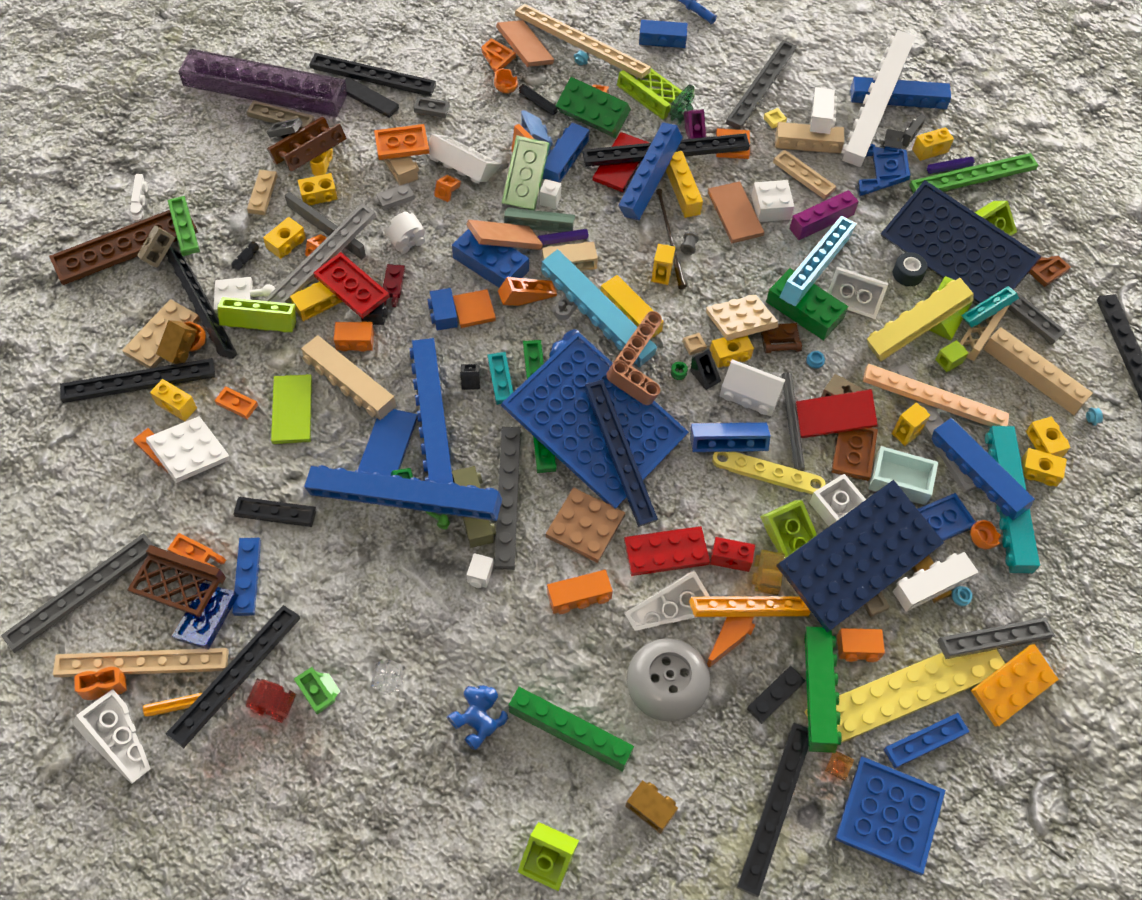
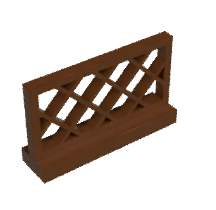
M149 545L146 550L148 556L127 590L129 593L200 617L218 584H223L226 577L219 568ZM152 562L158 564V570L148 573L147 569ZM171 569L175 570L176 576L168 579L165 578L164 572ZM161 574L162 581L152 585L150 578ZM189 575L193 576L194 581L183 586L181 579ZM147 580V588L142 590L136 589L140 582ZM178 580L180 587L169 591L167 584ZM207 581L211 582L210 587L201 592L199 584ZM164 586L166 593L155 596L153 590ZM196 586L197 594L187 597L185 590ZM182 592L183 600L176 603L172 602L171 596ZM199 598L200 604L196 610L190 608L189 602Z

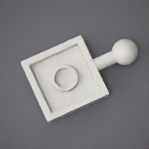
M251 277L215 280L214 311L216 314L218 313L217 306L222 297L249 300L257 296L267 298L276 288L273 285H265L262 289L252 290L253 281Z

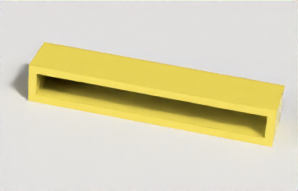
M961 278L950 281L945 288L933 292L928 299L918 302L913 309L903 312L895 321H889L881 330L872 332L867 338L868 347L880 362L973 302V292Z

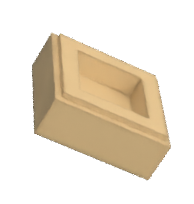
M700 333L684 337L682 340L689 355L699 353L707 348Z

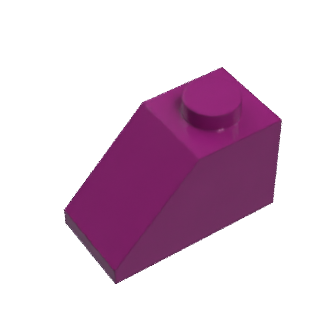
M704 109L684 111V123L688 139L706 137Z

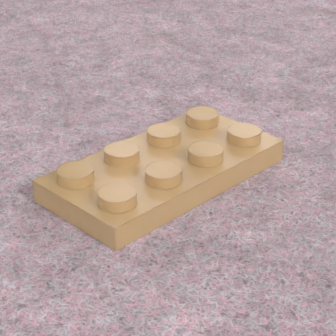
M170 299L122 351L126 356L149 369L156 368L163 360L162 357L156 355L168 320L180 321L182 323L190 321L196 324L200 317L193 311Z

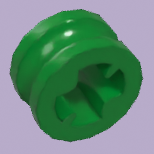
M681 361L675 362L671 367V376L676 380L686 378L687 365Z

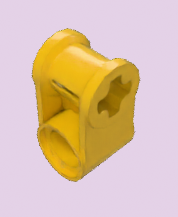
M332 148L310 161L313 175L326 174L329 163L332 160Z

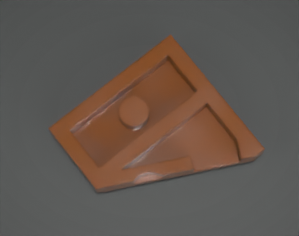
M1060 256L1043 257L1031 269L1029 274L1046 287L1067 273L1071 266Z

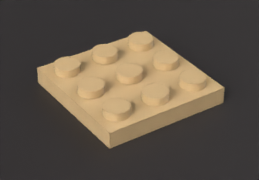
M749 295L745 298L733 299L729 302L706 307L707 315L726 340L778 327L777 319L756 295Z

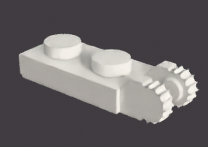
M136 174L130 211L135 222L143 220L144 217L142 206H145L144 192H147L148 184L144 181L143 174Z

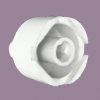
M408 212L398 214L390 220L392 224L389 228L388 226L385 227L384 232L401 254L407 253L414 245H422L425 241L426 231L412 212L411 214H408Z

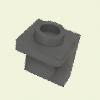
M887 129L883 145L901 149L903 132Z

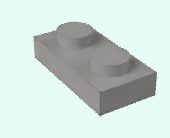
M408 183L376 194L383 210L415 200L414 193Z

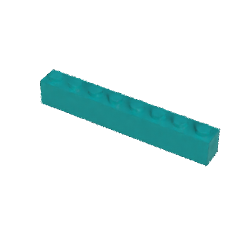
M992 426L988 433L985 434V443L988 444L989 449L988 454L1026 490L1015 426ZM996 504V510L1000 514L999 527L1003 532L1002 545L1006 549L1005 563L1009 567V573L1033 574L1039 568L1040 562L1030 509L1015 520H1012L1009 516H1005Z

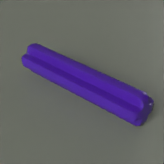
M972 156L933 163L927 166L928 174L970 167L974 165L975 160Z
M587 229L539 235L538 238L543 245L587 239L589 234Z

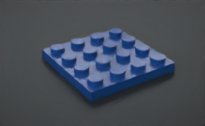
M861 756L835 840L921 876L924 874L946 790Z

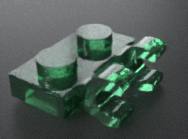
M691 84L671 103V120L673 121L677 118L679 125L684 121L682 112L685 108L687 111L693 110L691 103L695 97V87Z

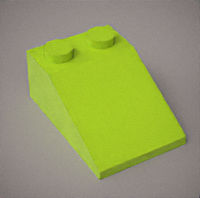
M803 500L792 501L760 516L768 536L783 560L817 536Z

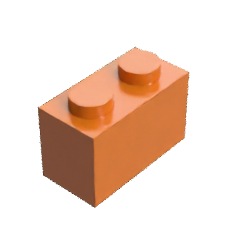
M335 322L334 344L336 350L344 352L348 350L373 351L374 329L372 322Z
M841 628L837 634L839 659H845L847 662H854L858 659L866 660L867 662H877L885 653L882 629Z

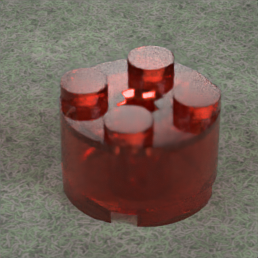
M257 678L247 698L246 708L260 716H263L265 713V715L271 717L270 719L283 723L297 694L289 690V693L284 692L283 686Z

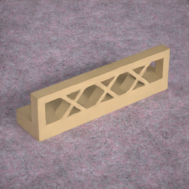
M1009 306L985 319L988 326L981 327L979 324L976 325V328L970 327L960 341L961 345H971L972 351H967V358L975 361ZM978 332L980 338L973 339L971 333Z

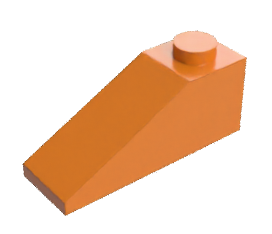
M507 277L498 290L503 305L520 306L557 296L553 282L549 280Z
M754 617L726 618L708 659V667L713 666L742 643L747 634H752L756 625L752 623Z

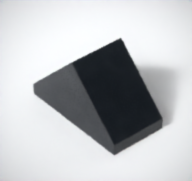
M709 348L692 356L690 372L704 389L707 390L721 382Z
M461 364L460 378L462 390L480 389V364Z

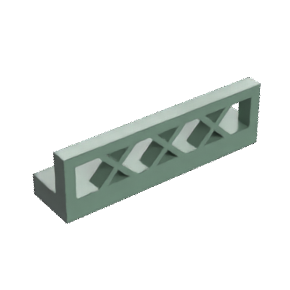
M508 207L504 214V223L530 226L532 230L559 233L572 231L574 228L575 215Z

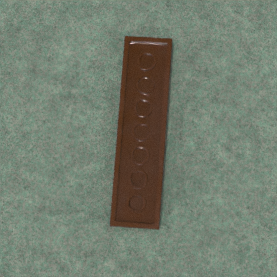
M170 210L50 255L49 258L62 286L137 257L154 225L172 234L175 237L173 242L178 241ZM192 220L194 231L196 234L198 233V230Z

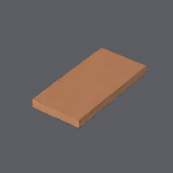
M524 20L497 22L496 28L527 67L553 64L554 58Z
M740 181L708 188V194L731 243L764 236V230Z
M468 220L466 224L479 244L541 250L543 246L530 226Z

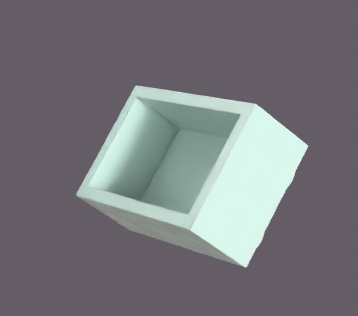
M881 446L875 457L868 489L877 492L894 480L911 502L926 505L932 496L938 462Z

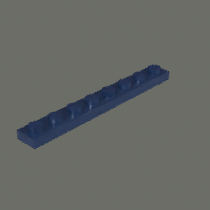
M599 380L585 384L584 389L638 527L656 522L658 520L604 381Z

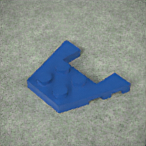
M875 144L870 145L865 157L873 156L876 179L859 180L860 196L910 180L907 150L887 146L879 148L875 147Z

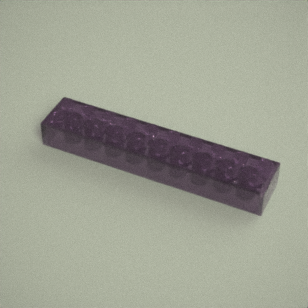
M190 49L178 71L182 84L186 87L333 117L338 116L348 94L345 79L196 49Z

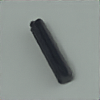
M522 84L519 87V92L550 114L555 115L558 112L555 104L527 85Z

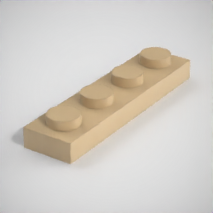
M783 150L773 160L775 165L824 200L836 189L833 183L786 150Z

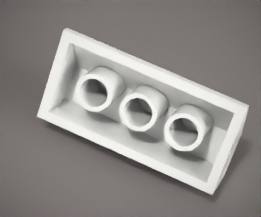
M432 134L428 142L430 153L428 155L431 160L443 162L444 167L456 169V173L471 177L470 180L477 184L487 182L501 166L500 163L448 136Z

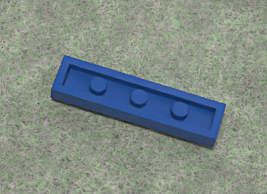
M259 537L239 538L232 611L234 616L255 615L261 546Z
M956 713L885 747L883 750L894 769L968 734L970 731L959 713Z

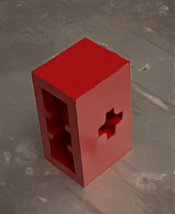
M715 537L710 565L749 572L753 563L755 544Z

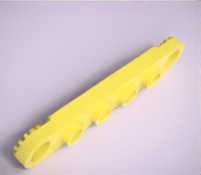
M714 452L712 462L719 469H726L729 472L802 493L813 494L818 490L810 485L811 482L819 483L820 488L826 485L825 480L818 475L741 453ZM724 455V457L726 456L727 461L720 462L717 459V456Z

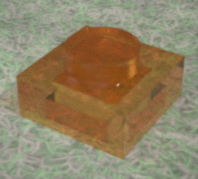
M836 751V753L831 754L825 771L845 781L854 759Z

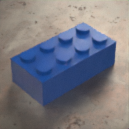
M469 229L452 244V253L455 260L498 288L501 287L507 277L523 278L529 272V258L513 247L479 244Z

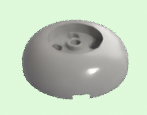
M664 638L649 642L636 652L629 664L627 671L629 695L634 704L643 713L654 719L667 722L686 719L703 706L709 694L711 680L705 659L694 647L681 640ZM662 660H668L670 665H663ZM680 671L687 672L688 676L682 677ZM652 675H657L660 680L652 682ZM676 687L678 692L670 693L669 689Z

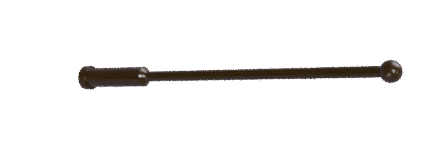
M658 188L656 194L659 196L670 246H674L662 198V189ZM675 251L674 269L678 289L682 290L687 285Z

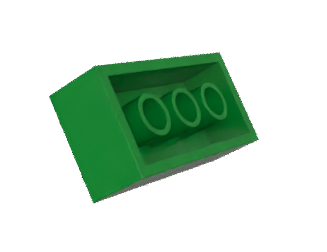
M570 77L555 105L560 113L615 139L631 111L627 102L573 77Z
M789 268L769 289L766 303L824 341L844 319L849 306L815 284L811 286L796 306L788 304L779 297L787 280L795 272Z

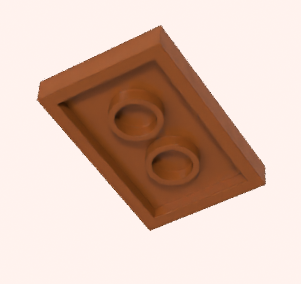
M865 428L838 433L831 473L845 474L848 477L869 481L872 473L878 429Z

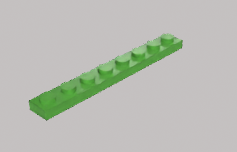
M1028 153L912 180L909 186L914 193L926 180L941 191H947L1036 170L1038 163L1032 154Z

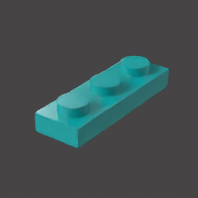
M1007 286L961 316L972 328L988 317L995 315L1006 306L1011 305L1019 299V296L1012 288Z
M506 352L487 354L496 405L502 404L513 393Z

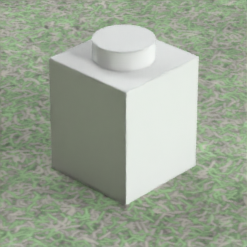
M545 179L540 190V205L556 209L561 198V183Z
M474 553L467 572V583L476 588H487L494 567L493 558Z

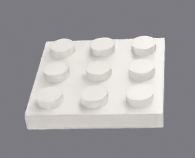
M200 416L146 437L147 444L175 483L229 461L228 453Z

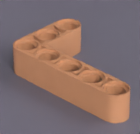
M650 311L646 314L606 374L607 379L612 384L645 405H650L654 402L661 391L660 386L632 367V365L662 322L661 315L656 311Z

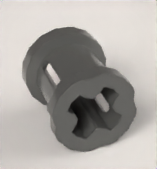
M688 231L683 236L684 242L680 249L684 254L692 255L696 251L695 244L698 242L699 236L695 232Z

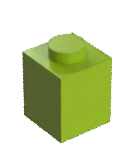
M956 340L940 349L935 360L946 372H949L965 361L968 352Z

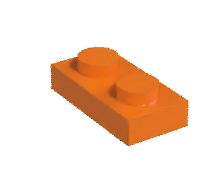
M226 386L214 400L217 405L247 420L258 406L257 401Z

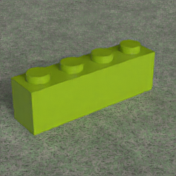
M222 297L217 306L219 325L293 332L296 324L295 304Z

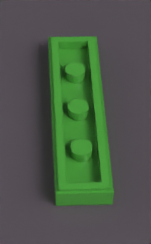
M185 196L167 200L182 256L200 252Z

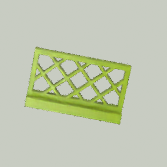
M653 69L643 77L647 78L648 81L640 80V78L635 79L634 75L624 70L619 72L617 86L662 120L667 118L669 112L690 100L689 95ZM664 95H671L672 98L664 97Z

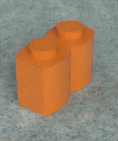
M106 667L97 672L85 671L74 676L75 692L85 700L101 698L112 689L118 695L127 691L126 676L117 667Z

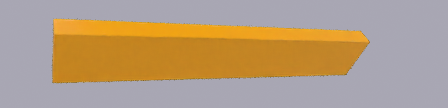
M800 596L691 597L689 600L694 617L809 616L811 612Z

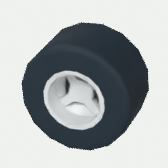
M913 252L901 254L893 268V277L901 285L916 286L922 282L926 274L927 262L921 255Z

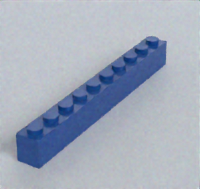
M434 338L412 340L413 348H409L410 358L415 361V363L411 364L412 374H416L417 378L413 379L414 390H418V395H415L416 406H420V411H417L418 422H422V427H419L420 438H424L421 450L422 455H426V460H423L424 472L428 471V477H425V481L436 480L444 484L453 483Z
M324 465L310 467L304 486L312 496L497 521L502 503L499 491L494 488L481 489L473 485H467V487L459 486L452 482L444 484L436 480L421 481L414 477L406 479L398 475H392L391 477L384 476L381 473L369 474L361 470H355L354 472L347 471L344 468L331 469Z

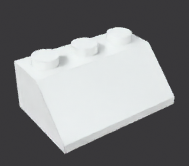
M837 267L828 293L849 306L847 310L876 319L888 283Z
M732 359L719 396L727 401L738 403L745 408L758 411L760 414L772 416L785 379Z

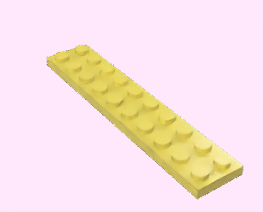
M997 649L945 659L943 653H940L839 695V705H836V712H840V725H837V730L842 734L841 743L975 687L1001 668L1005 662Z

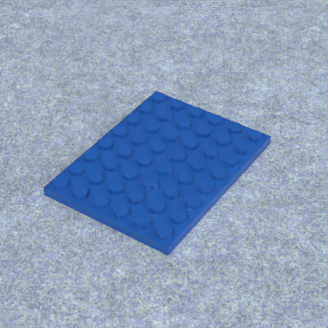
M577 332L505 399L501 406L605 503L616 509L627 497L584 389L585 384L599 380L604 381L642 480L655 469L689 432L655 401L650 405L642 404L612 384L607 379L606 374L613 363L582 334Z

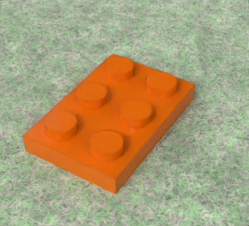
M424 124L374 130L379 160L430 154Z

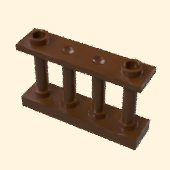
M320 117L296 133L268 147L267 150L274 164L277 165L285 160L289 171L292 172L347 138L341 124L338 123L329 128L325 117Z

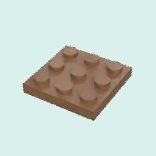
M573 487L547 530L545 537L598 563L621 524L625 512L617 508L614 509L611 505Z

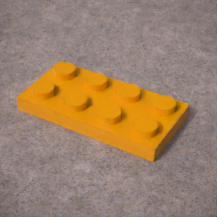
M1032 644L974 687L971 692L993 725L1000 726L1059 679L1036 645Z

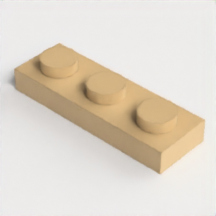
M259 170L247 207L248 213L266 214L277 179L276 171Z

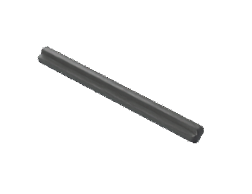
M788 372L782 374V379H785L783 389L794 469L804 471L805 465L792 373Z

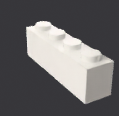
M815 87L810 132L830 134L831 128L835 127L837 96H834L835 90Z
M963 552L959 555L954 553L947 557L943 563L937 561L929 567L930 569L926 571L921 569L913 574L914 577L910 579L904 577L899 580L893 593L904 610L907 612L972 580L978 571L966 553Z

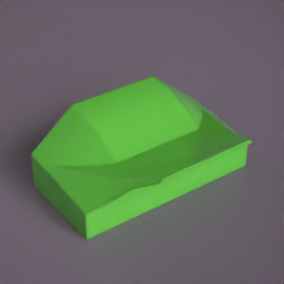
M313 667L294 678L316 714L332 705L340 692L329 673L317 672Z

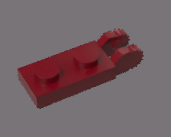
M387 264L383 289L392 298V307L397 308L404 280L405 265Z

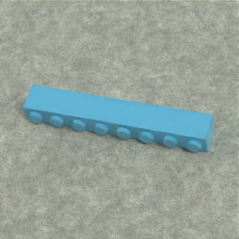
M841 216L787 280L779 298L788 304L796 306L847 243L856 223Z
M557 249L542 261V274L546 278H550L554 286L558 290H562L566 294L567 299L570 302H574L578 306L579 311L584 315L586 314L592 324L596 327L598 326L603 331L604 336L611 339L617 349L622 351L637 329V326ZM649 340L634 362L639 368L656 353L657 346L651 340Z

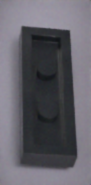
M790 666L747 707V710L763 724L806 680Z

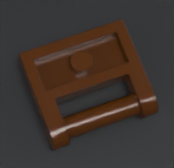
M797 323L778 324L777 328L761 332L765 354L771 353V351H802V342L800 341ZM793 342V343H786V344H771V343Z

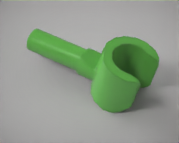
M426 511L428 515L438 520L437 526L439 528L447 530L450 524L447 515Z

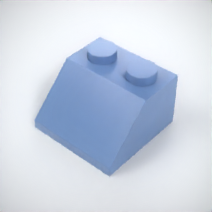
M525 110L521 111V126L534 139L549 142L550 151L553 143L551 137L547 135L546 125H543L541 119Z

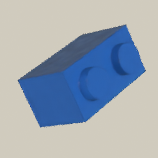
M451 288L430 291V299H427L429 310H433V313H430L431 323L436 325V330L457 328V315Z

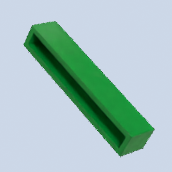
M806 627L804 643L809 752L836 753L837 746L841 745L842 734L837 730V725H840V712H836V705H839V692H835V686H838V673H834V667L837 666V655L833 654V648L836 647V636H832V630L826 632L823 627Z
M518 687L508 705L509 713L622 772L633 753L634 746L521 687Z

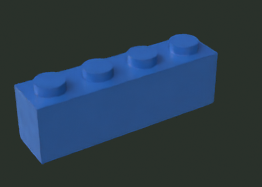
M573 122L568 128H565L561 139L556 141L555 147L548 153L542 179L558 183L562 181L589 142L590 129Z
M767 422L691 423L690 441L692 452L769 451L771 435Z

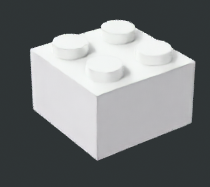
M788 180L754 182L751 197L759 222L791 220L794 203Z
M843 474L816 490L809 503L824 522L830 526L866 499L849 478Z

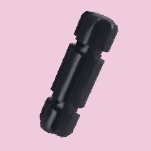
M253 241L250 242L248 248L246 247L237 256L238 259L233 260L231 263L232 268L237 271L240 270L254 255L253 253L259 250L258 244Z

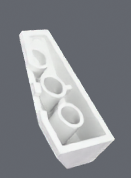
M693 570L629 609L624 614L635 631L697 618L694 617L691 609L690 598L710 596Z
M113 689L76 715L72 724L131 784L151 769L143 747L136 735L135 726L130 719L128 707Z

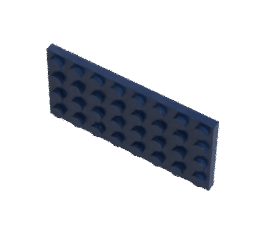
M924 180L880 233L883 238L905 253L913 252L921 255L927 262L928 269L944 279L945 276L953 280L961 278L973 292V300L979 304L1007 286L1015 290L1041 259L1039 254L926 180Z
M892 480L776 566L826 632H829L944 544V542L898 484Z

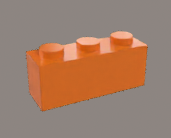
M606 569L547 584V595L553 614H565L575 608L585 609L594 603L604 604L612 599L613 594Z

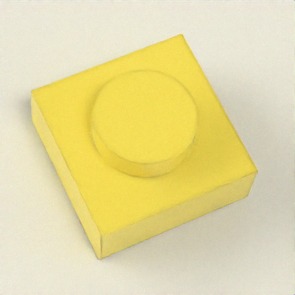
M778 108L764 114V120L772 129L777 127L778 122L786 123L787 118Z

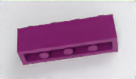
M847 190L793 215L789 229L798 240H801L834 225L841 216L845 218L853 216L859 201Z

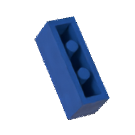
M641 19L639 45L685 48L688 23Z

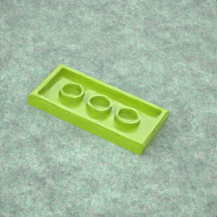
M312 375L274 376L272 444L311 442Z

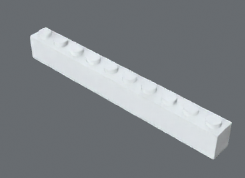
M897 30L895 36H891L888 44L890 48L887 47L883 55L886 58L881 59L878 67L881 70L876 71L873 78L875 83L872 82L868 90L870 95L866 94L863 101L865 107L861 106L858 113L860 118L855 120L852 127L855 130L854 132L850 131L847 141L850 142L849 144L845 143L842 153L844 156L842 161L858 167L862 166L916 36Z

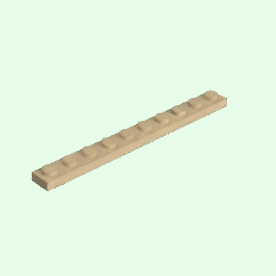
M526 4L515 10V16L637 78L642 79L651 71L650 66Z

